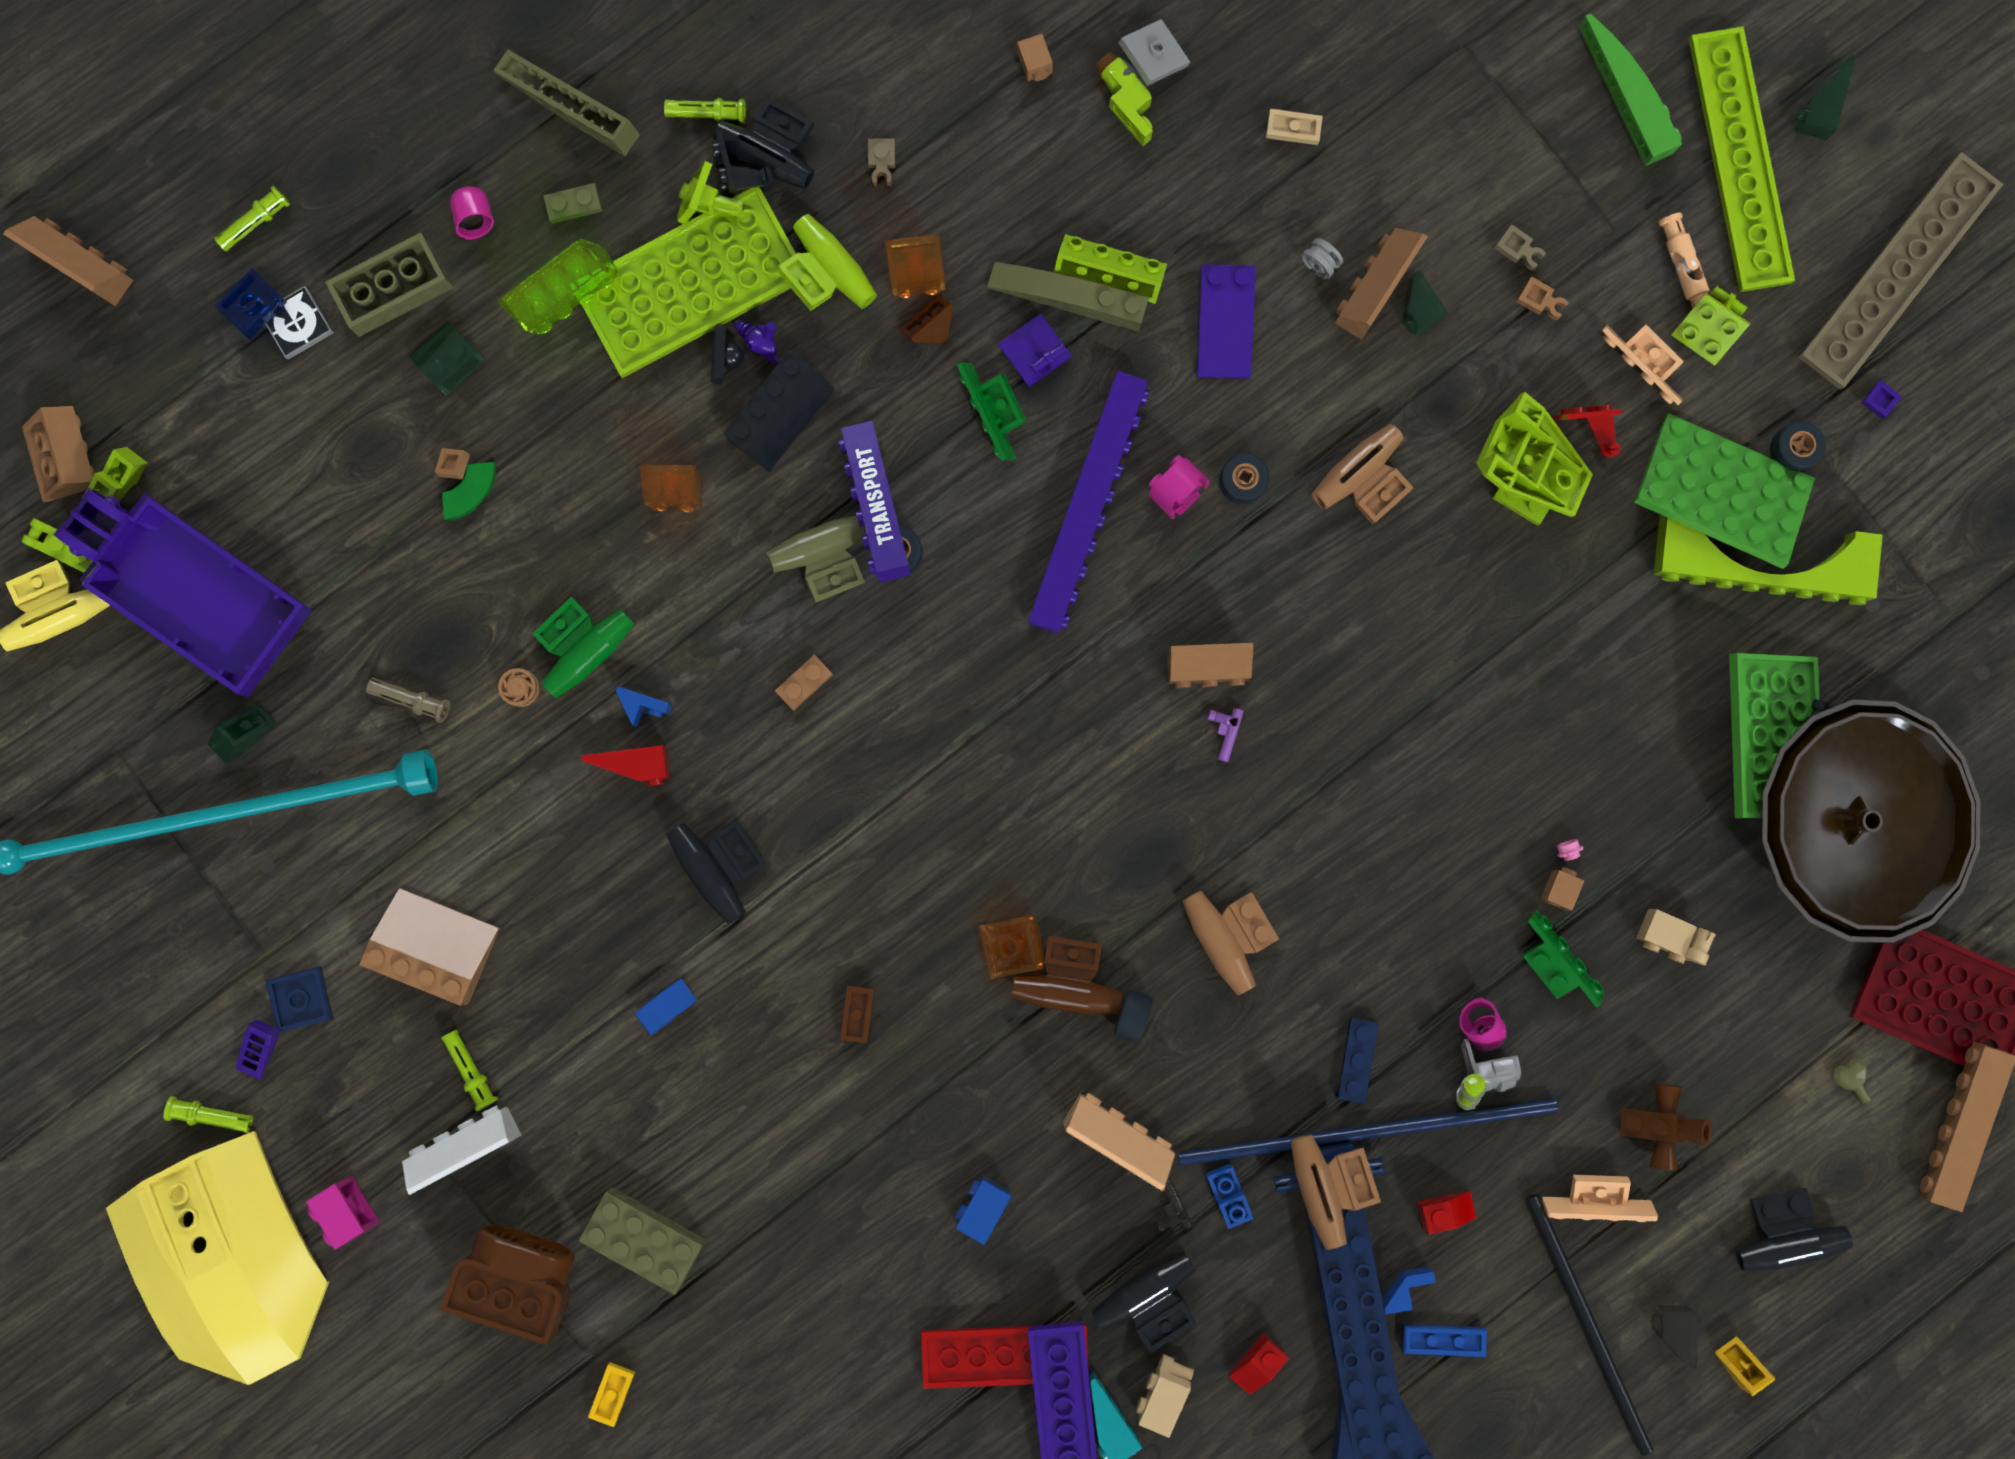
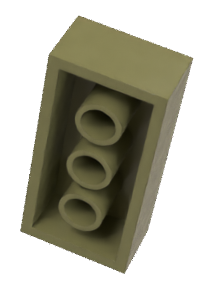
M421 232L325 282L349 329L359 337L454 288L432 245Z
M613 1187L605 1192L579 1239V1242L674 1295L680 1290L707 1241Z

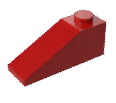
M663 745L582 755V761L641 782H647V786L664 785L663 780L670 779L667 747Z

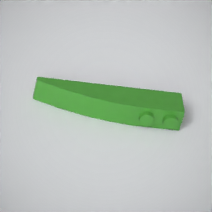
M1591 13L1586 15L1578 27L1644 165L1647 166L1674 154L1682 145L1681 135L1678 129L1674 128L1670 120L1668 107L1662 103L1648 77L1626 48Z

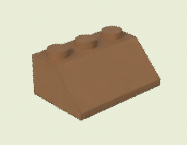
M73 406L40 407L22 426L43 502H49L85 491L95 474L94 468L88 461V447L82 439L80 419L75 415Z
M1253 643L1171 646L1167 651L1168 684H1175V688H1190L1191 683H1202V687H1216L1218 682H1228L1229 686L1245 685V681L1252 678Z

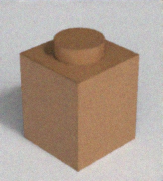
M1043 34L1017 42V54L1027 81L1033 79L1040 81L1047 78L1052 73L1053 62Z
M1562 867V870H1552L1540 900L1560 909L1573 911L1584 880L1577 878V872Z

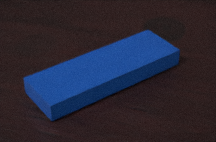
M1403 1324L1402 1352L1404 1354L1486 1357L1487 1329L1485 1327Z

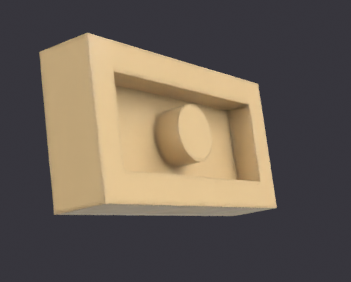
M1270 109L1266 138L1318 145L1323 116Z

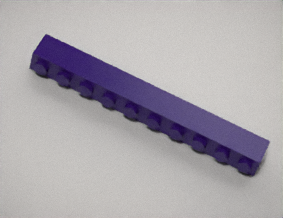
M1121 371L1116 373L1033 606L1028 625L1057 635L1060 629L1066 630L1071 616L1066 614L1069 604L1075 605L1079 590L1075 589L1078 578L1084 579L1088 565L1084 563L1086 555L1093 554L1097 540L1093 539V535L1096 529H1102L1106 517L1105 514H1102L1104 504L1110 505L1115 492L1114 489H1111L1113 479L1119 480L1124 466L1119 464L1122 454L1128 455L1133 441L1128 439L1131 429L1137 430L1141 415L1137 414L1140 404L1145 406L1150 390L1146 389L1147 380Z

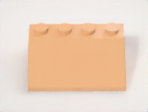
M1080 1093L1063 1121L1065 1131L1163 1191L1175 1156L1174 1151L1170 1149L1172 1144L1160 1136L1156 1140L1147 1135L1149 1130L1137 1122L1131 1125L1124 1121L1125 1115L1113 1107L1109 1111L1100 1106L1102 1101L1094 1095L1088 1093L1085 1097Z

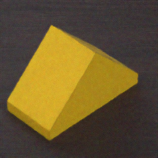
M1737 1336L1715 1352L1736 1384L1752 1396L1775 1380L1771 1373Z

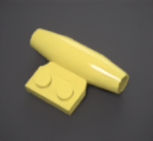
M55 560L5 582L15 605L24 611L25 614L0 629V644L8 652L41 643L85 623L110 605L88 589L70 594V581L62 564Z

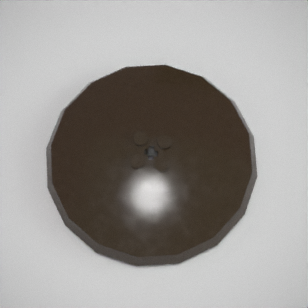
M1852 699L1813 715L1779 750L1761 793L1760 841L1775 883L1809 923L1849 942L1894 943L1933 926L1964 892L1980 851L1981 800L1965 756L1935 721L1896 701Z

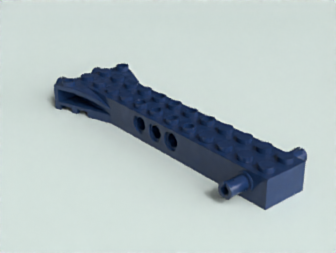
M1350 1142L1318 1146L1327 1164L1335 1155L1354 1150V1146ZM1382 1157L1368 1160L1372 1176L1385 1175V1168L1382 1167L1384 1166ZM1295 1173L1273 1176L1277 1194L1300 1189ZM1305 1206L1339 1392L1334 1431L1335 1441L1331 1458L1434 1459L1399 1395L1365 1208L1356 1211L1342 1209L1347 1244L1325 1250Z

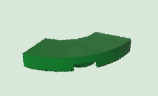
M496 463L467 464L466 475L461 484L453 490L442 493L443 513L446 521L461 518L471 513L489 495L495 480Z

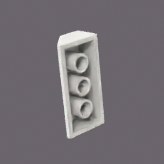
M496 1105L482 1113L483 1119L474 1122L472 1118L458 1125L459 1131L450 1136L447 1131L433 1139L434 1145L425 1148L424 1144L409 1151L410 1157L402 1161L408 1194L410 1195L522 1136L508 1107L506 1106L499 1110Z

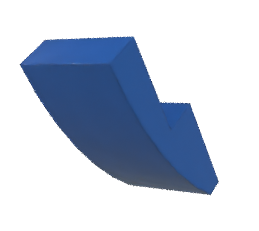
M680 979L639 1009L635 1016L649 1035L652 1036L672 1022L680 1013L695 1004L697 999L684 981Z
M1231 1163L1206 1173L1228 1229L1254 1219Z

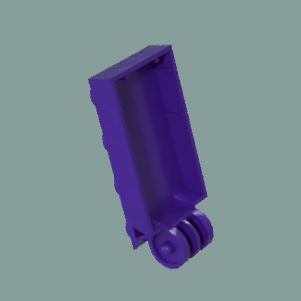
M88 487L82 495V501L76 509L70 511V517L54 533V536L69 546V550L73 555H83L93 561L79 579L83 582L82 586L236 694L249 697L313 609L145 492L132 510L127 512L120 507L119 500L116 497H105Z

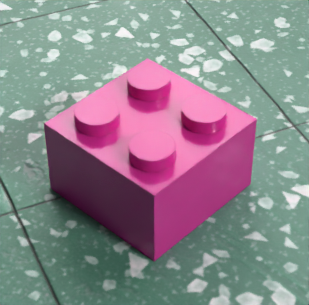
M353 1176L335 1183L306 1202L309 1206L308 1213L310 1217L319 1223L323 1230L324 1240L328 1245L333 1246L334 1250L380 1223Z

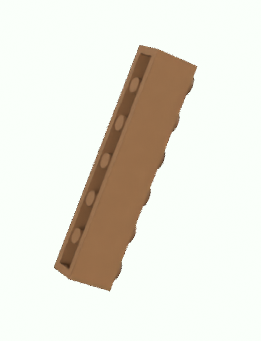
M1973 1041L1972 1046L1966 1052V1064L1963 1072L1957 1077V1089L1954 1098L1948 1103L1946 1121L1938 1132L1939 1141L1936 1149L1930 1154V1166L1927 1175L1922 1178L1920 1183V1195L1932 1203L1963 1212L2015 1064V1055Z

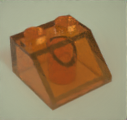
M640 464L643 499L645 504L651 507V510L667 511L668 507H678L679 511L692 512L694 508H702L703 476L695 466Z

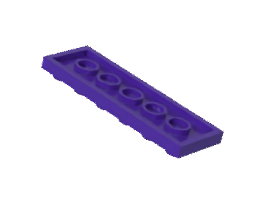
M1083 1321L1028 1327L1041 1459H1097Z

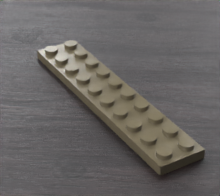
M1962 152L1956 155L1798 358L1838 389L1845 388L2003 186V183Z

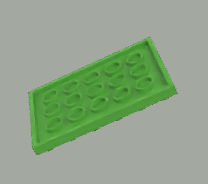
M1667 413L1663 418L1634 503L1784 569L1789 564L1815 478L1800 471L1787 469L1776 460Z
M1746 653L1729 654L1735 818H1760L1761 793L1777 753L1805 724L1807 717L1811 716L1813 699L1820 700L1818 657Z

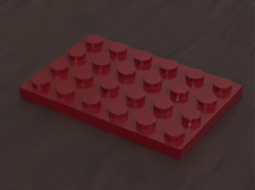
M1921 930L1894 943L1878 944L1849 1017L1963 1067L1966 1064V1052L1972 1046L1973 1041L2015 1055V970Z

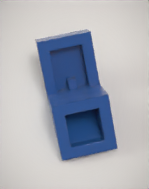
M1429 1267L1401 1271L1382 1299L1384 1313L1391 1314L1413 1310L1409 1287L1436 1283L1434 1271Z

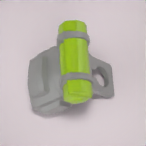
M1466 1038L1461 1043L1468 1076L1464 1078L1456 1092V1102L1459 1107L1468 1111L1475 1109V1106L1478 1105L1485 1092L1492 1089L1503 1092L1516 1086V1082L1521 1077L1518 1056L1475 1063L1469 1039Z

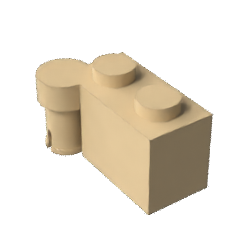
M1648 909L1636 939L1643 941V947L1659 953L1661 949L1668 952V958L1684 964V961L1687 960L1706 966L1709 959L1707 953L1716 934L1709 933L1708 930L1702 928L1697 929L1696 926L1658 909Z
M1165 1354L1162 1355L1156 1374L1152 1372L1148 1379L1146 1389H1149L1146 1397H1141L1137 1404L1136 1413L1139 1414L1138 1425L1170 1438L1191 1390L1189 1379H1192L1193 1368L1176 1363L1174 1358Z

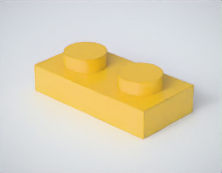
M610 1362L606 1368L588 1418L614 1427L635 1371Z

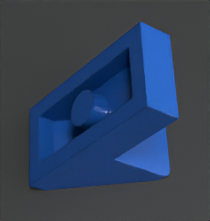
M617 687L616 693L633 726L638 727L644 707L647 708V714L661 718L662 713L671 714L672 704Z

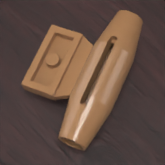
M1388 424L1360 442L1320 482L1311 494L1314 501L1326 510L1352 493L1355 506L1372 525L1376 523L1413 489L1412 485L1397 469L1385 465V462L1404 439L1400 430L1393 424Z
M1201 890L1184 899L1182 902L1193 931L1216 971L1237 996L1256 986L1245 954L1257 953L1279 940L1253 893L1251 892L1228 905L1222 915Z
M1312 1134L1292 1139L1291 1147L1295 1174L1309 1218L1325 1250L1341 1247L1347 1244L1342 1209L1356 1211L1381 1202L1364 1148L1360 1147L1335 1155L1327 1164Z

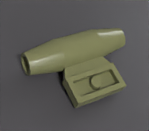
M857 515L832 520L794 535L765 553L769 567L773 573L805 566L804 579L814 603L865 583L856 559L846 549L861 541L863 534H867L865 525L860 526Z

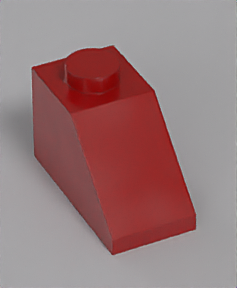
M1470 1190L1416 1202L1422 1229L1428 1234L1456 1229L1477 1218Z
M1263 1333L1228 1376L1248 1394H1252L1271 1381L1289 1358L1282 1348Z

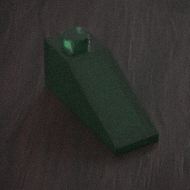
M1851 55L1804 106H1800L1795 117V121L1798 122L1797 133L1826 141L1837 131L1856 60L1855 56Z

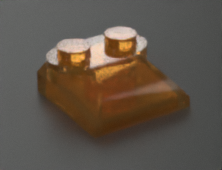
M1032 915L979 926L990 979L1043 969L1045 959L1038 924Z

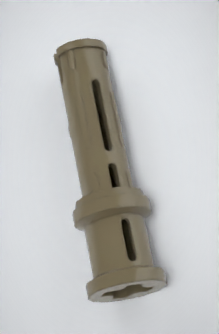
M375 677L369 680L366 687L367 694L412 709L416 715L424 714L435 718L438 723L445 721L450 710L449 700L444 699L441 701L430 697L427 692H412Z

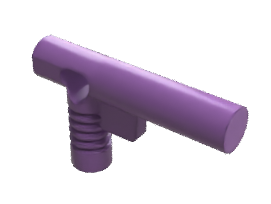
M1233 708L1231 716L1210 710L1207 720L1220 722L1218 734L1225 736L1218 760L1229 762L1243 710ZM1230 719H1237L1235 727L1229 722Z

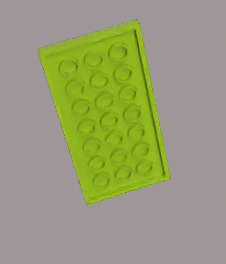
M760 187L750 188L732 198L742 202V211L739 216L718 211L715 212L714 216L703 213L686 222L685 225L683 224L571 283L621 378L714 330L716 325H723L791 289L777 272V268L796 253Z

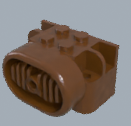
M500 1225L482 1226L478 1230L471 1254L457 1263L453 1269L440 1311L548 1345L563 1328V1325L560 1323L568 1306L570 1288L567 1281L575 1255L569 1248L560 1243L518 1229Z

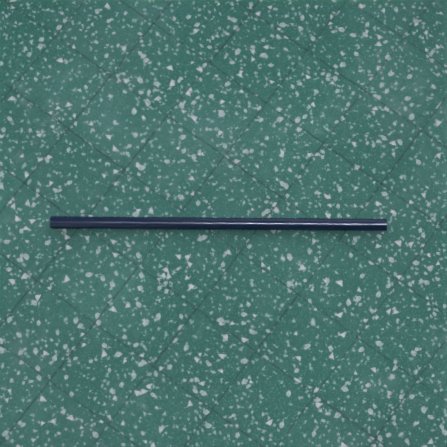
M1548 1099L1308 1134H1312L1317 1145L1322 1146L1558 1112L1556 1099ZM1307 1134L1178 1152L1179 1164L1182 1166L1292 1150L1291 1140Z

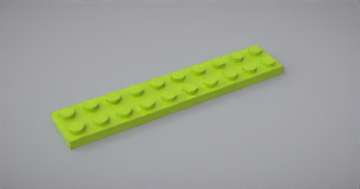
M1744 26L1691 35L1688 40L1739 293L1792 284L1795 281Z

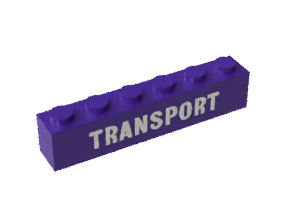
M873 421L841 428L843 438L838 439L842 455L847 454L849 462L844 463L848 479H854L855 486L850 487L853 501H859L861 508L856 510L859 525H865L867 533L862 535L865 550L871 549L873 557L868 559L871 575L877 574L879 583L909 576L911 573Z

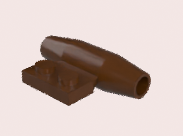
M1048 936L1044 959L1048 975H1015L1012 997L1043 1008L1082 1014H1120L1123 992L1091 982L1099 969L1102 944Z

